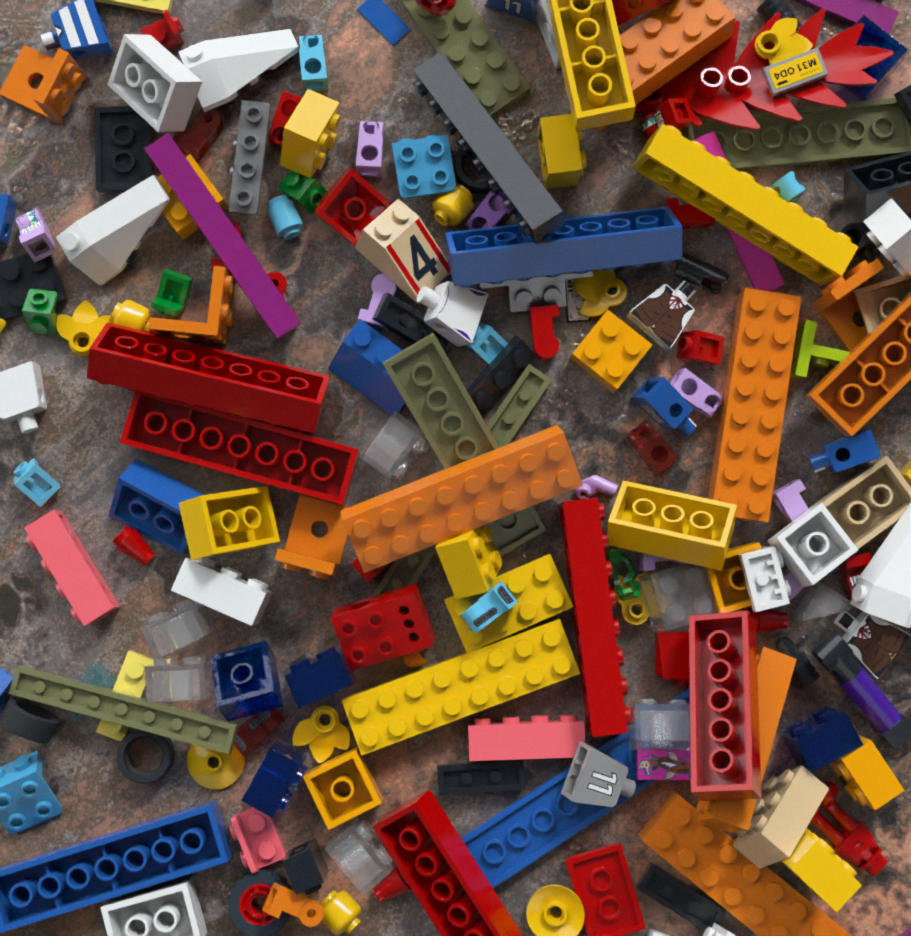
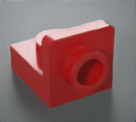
M166 9L162 11L164 18L140 29L142 35H151L169 51L184 43L180 33L184 32V29L178 17L174 16L171 18Z
M700 330L682 332L677 343V359L721 365L725 337Z

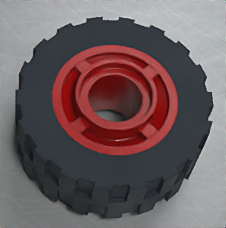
M267 868L258 870V872L253 874L249 872L244 874L233 886L228 898L229 916L231 915L232 923L239 928L240 932L246 933L248 936H271L278 930H281L291 915L282 911L278 919L256 908L254 905V898L256 896H264L267 899L274 882L292 889L291 885H288L287 879L284 876H280L279 872L275 870L270 871Z

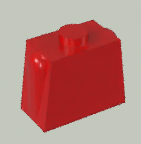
M654 631L656 676L662 679H675V684L690 685L689 632Z

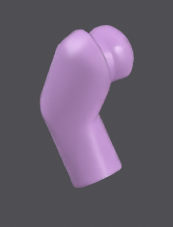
M592 475L582 480L583 486L576 488L575 491L579 499H588L598 492L613 498L618 485L597 475Z

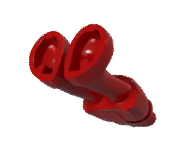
M832 781L824 782L823 784L829 790L820 805L839 823L843 830L840 832L818 809L810 823L815 825L830 839L832 849L841 858L855 865L858 869L865 870L871 877L877 875L888 863V860L881 854L882 849L877 845L867 826L862 821H854L838 805L835 800L838 794L837 785Z

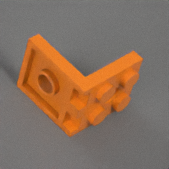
M23 45L0 90V96L62 125L64 122L62 117L66 115L70 105L72 106L76 98L75 91L81 87L82 82L86 79V75L69 52L58 48L54 58H51ZM44 77L38 89L31 87V82L34 78Z
M878 258L870 264L866 260L843 275V277L841 276L820 291L823 297L813 303L815 309L843 348L848 352H851L868 335L865 325L860 327L853 322V314L860 312L854 290L870 286L871 284L867 279L884 268Z
M214 266L207 323L149 317L148 329L154 334L179 340L226 345L228 326L232 327L234 322V310L230 308L231 300L236 299L237 282H234L233 276L226 267Z
M300 494L285 549L278 548L275 560L282 562L280 567L296 572H301L302 567L310 569L309 575L322 579H328L329 575H337L348 538L340 511L349 507ZM317 521H324L328 526V532L324 537L318 538L312 532V527Z

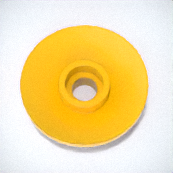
M235 742L230 754L192 744L187 755V767L191 777L199 785L214 790L232 785L240 777L245 764L244 752ZM210 757L218 758L219 765L217 767L210 765Z
M547 885L538 889L532 895L527 905L526 916L529 927L536 936H577L583 927L585 912L580 898L572 890L561 885ZM559 907L562 913L554 915L551 909Z

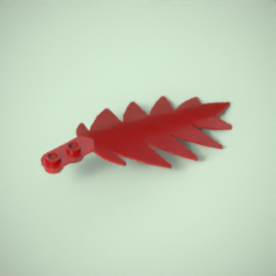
M825 8L820 9L796 31L797 34L804 36L813 44L812 49H815L826 12ZM775 13L764 24L734 64L740 22L735 21L732 37L691 65L686 74V70H684L638 103L634 113L654 112L667 99L686 98L695 121L691 125L700 127L702 122L694 113L731 126L759 130L760 125L744 103L775 116L800 122L802 120L801 115L785 94L816 104L844 109L847 104L823 83L847 86L875 85L877 80L863 70L886 60L894 52L877 47L856 46L864 28V24L860 23L840 32L818 48L828 72L827 77L787 91L785 94L782 93L772 97L762 72L763 68L770 66L768 59H763L756 53L755 41L762 32L771 30L773 25L780 20L781 13ZM768 42L764 44V48L771 50L774 48V45ZM677 108L676 112L679 119H683L682 110Z

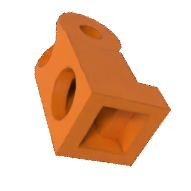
M276 882L273 883L262 908V911L278 919L282 911L289 913L297 921L308 927L318 925L324 916V909L318 901L301 893L296 895L294 890Z

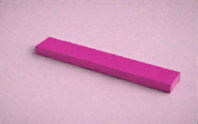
M714 131L693 140L704 145L706 151L715 157L720 156L727 160ZM725 227L753 289L771 291L785 284L772 255Z

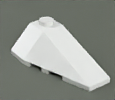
M286 29L206 40L179 51L183 64L202 81L197 96L204 112L232 101L238 96L237 91L248 83L252 86L258 82L257 76L267 69L274 70L299 52V46L291 30Z
M152 175L77 220L60 233L56 239L68 260L99 286H103L123 271L128 264L126 260L133 250L138 249L142 243L140 241L147 229L154 225L169 203L170 198L158 177Z
M911 503L860 575L857 585L852 591L850 603L865 613L907 628L911 627Z

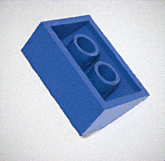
M359 319L341 343L328 369L395 419L407 405L382 363L401 352L402 349Z
M136 458L118 479L108 516L128 525L132 529L135 528L139 533L183 556L188 549V543L179 503L204 494Z

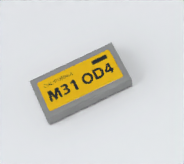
M818 48L764 67L762 70L772 97L825 78L828 75Z

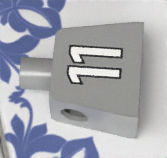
M580 741L561 794L576 803L614 807L617 804L619 795L631 797L634 794L636 783L634 780L626 778L628 767L589 744Z

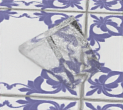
M818 581L814 585L808 586L791 617L792 621L801 622L855 609V606L850 604V600Z

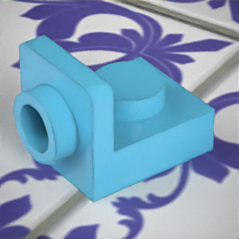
M480 322L473 342L465 346L472 349L489 365L508 343L491 326Z
M34 458L28 463L26 461L22 462L13 473L15 474L13 478L14 485L40 507L61 487L54 478L38 465Z

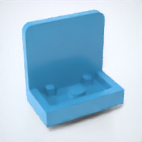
M433 134L421 139H402L392 143L399 191L403 199L441 194L455 190L456 181L448 134Z
M38 750L28 755H22L15 761L0 767V822L10 834L21 832L62 812L61 803L42 777L43 758Z

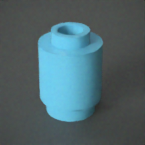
M280 195L271 199L267 203L269 208L267 213L277 236L284 237L285 239H292L298 236L303 223L293 200H289L287 195Z

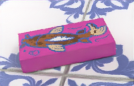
M636 749V779L691 780V749Z

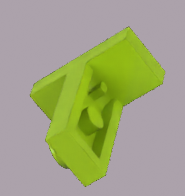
M805 320L799 324L789 379L800 381L806 378L810 361H812L814 366L828 368L829 365L836 366L850 352L813 344L817 322Z

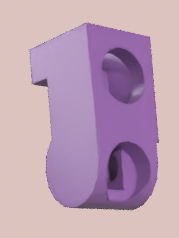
M490 191L470 217L465 227L471 230L496 227L497 224H500L507 215L501 203L503 201L499 194L495 196Z

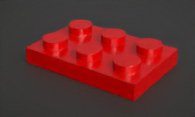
M620 841L565 857L574 892L580 898L584 907V926L587 936H624L646 929Z

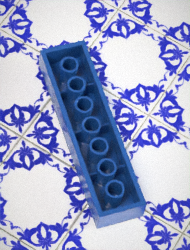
M665 206L564 218L566 226L537 244L530 235L525 237L517 224L446 232L448 266L454 286L470 288L479 283L495 285L503 283L504 280L528 281L532 277L537 276L554 278L562 273L585 274L589 270L596 269L611 271L620 266L642 267L645 263L654 262L669 264L673 260L682 259V225L671 209Z
M218 800L205 802L1 866L0 933L228 862L233 856V851Z

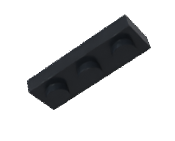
M390 293L383 294L372 319L412 344L434 333L447 357L452 349V342L425 323L424 314Z
M516 335L466 389L481 416L488 411L536 357L526 343Z
M523 759L437 764L439 795L526 789Z
M652 862L648 864L635 886L639 891L704 931L708 927L712 928L714 923L719 924L726 912V909Z

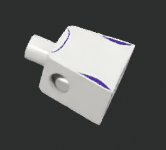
M447 281L437 285L434 290L426 286L422 287L418 293L417 302L428 307L424 317L425 323L455 346L460 347L473 342L489 294L473 288L454 286L453 282Z

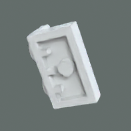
M766 546L763 549L739 554L753 612L790 604L788 596H791V588L788 580L783 579L781 568L784 567V562L780 551H776L775 546Z

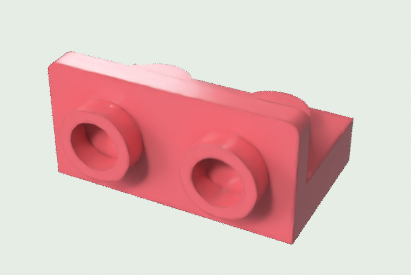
M267 801L239 812L231 818L232 824H229L230 833L234 841L239 840L242 851H240L241 861L245 868H250L252 874L258 872L262 867L284 859L287 852Z

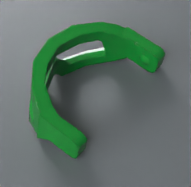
M610 547L607 549L608 561H611L613 581L620 599L626 601L639 597L642 594L641 584L633 580L637 573L630 559L624 552L619 551L618 547ZM622 560L629 570L623 583L634 586V592L632 588L623 590L615 565Z

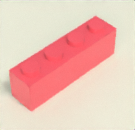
M52 510L25 527L28 533L26 536L28 544L33 550L39 551L43 558L41 560L42 567L49 575L53 574L58 583L55 585L58 593L63 599H68L73 607L70 609L71 614L79 624L82 623L84 626L92 625L120 607L61 510Z
M577 714L560 715V720H548V715L531 716V721H520L519 716L502 717V722H491V717L474 718V723H468L469 761L574 758L579 742H585V723L582 719H577Z

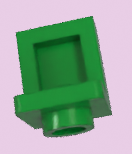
M292 170L278 186L282 193L298 202L310 214L314 213L319 202L327 193L326 189L313 176L310 179Z
M165 269L162 273L157 297L151 301L150 307L157 309L164 316L173 317L179 315L186 308L193 278Z
M29 289L22 309L28 331L37 334L57 335V316L54 309L58 299L57 292Z

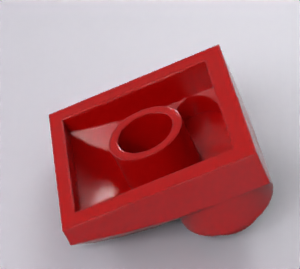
M348 168L324 195L314 213L322 222L328 224L351 244L356 246L363 229L392 203L352 168Z

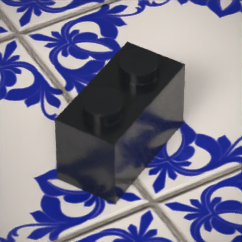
M315 838L289 849L282 860L296 895L303 891L308 895L322 888L321 883L325 881L329 869Z

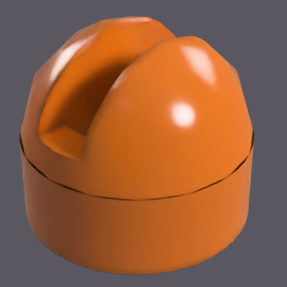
M421 650L402 656L403 662L409 667H418L427 662Z

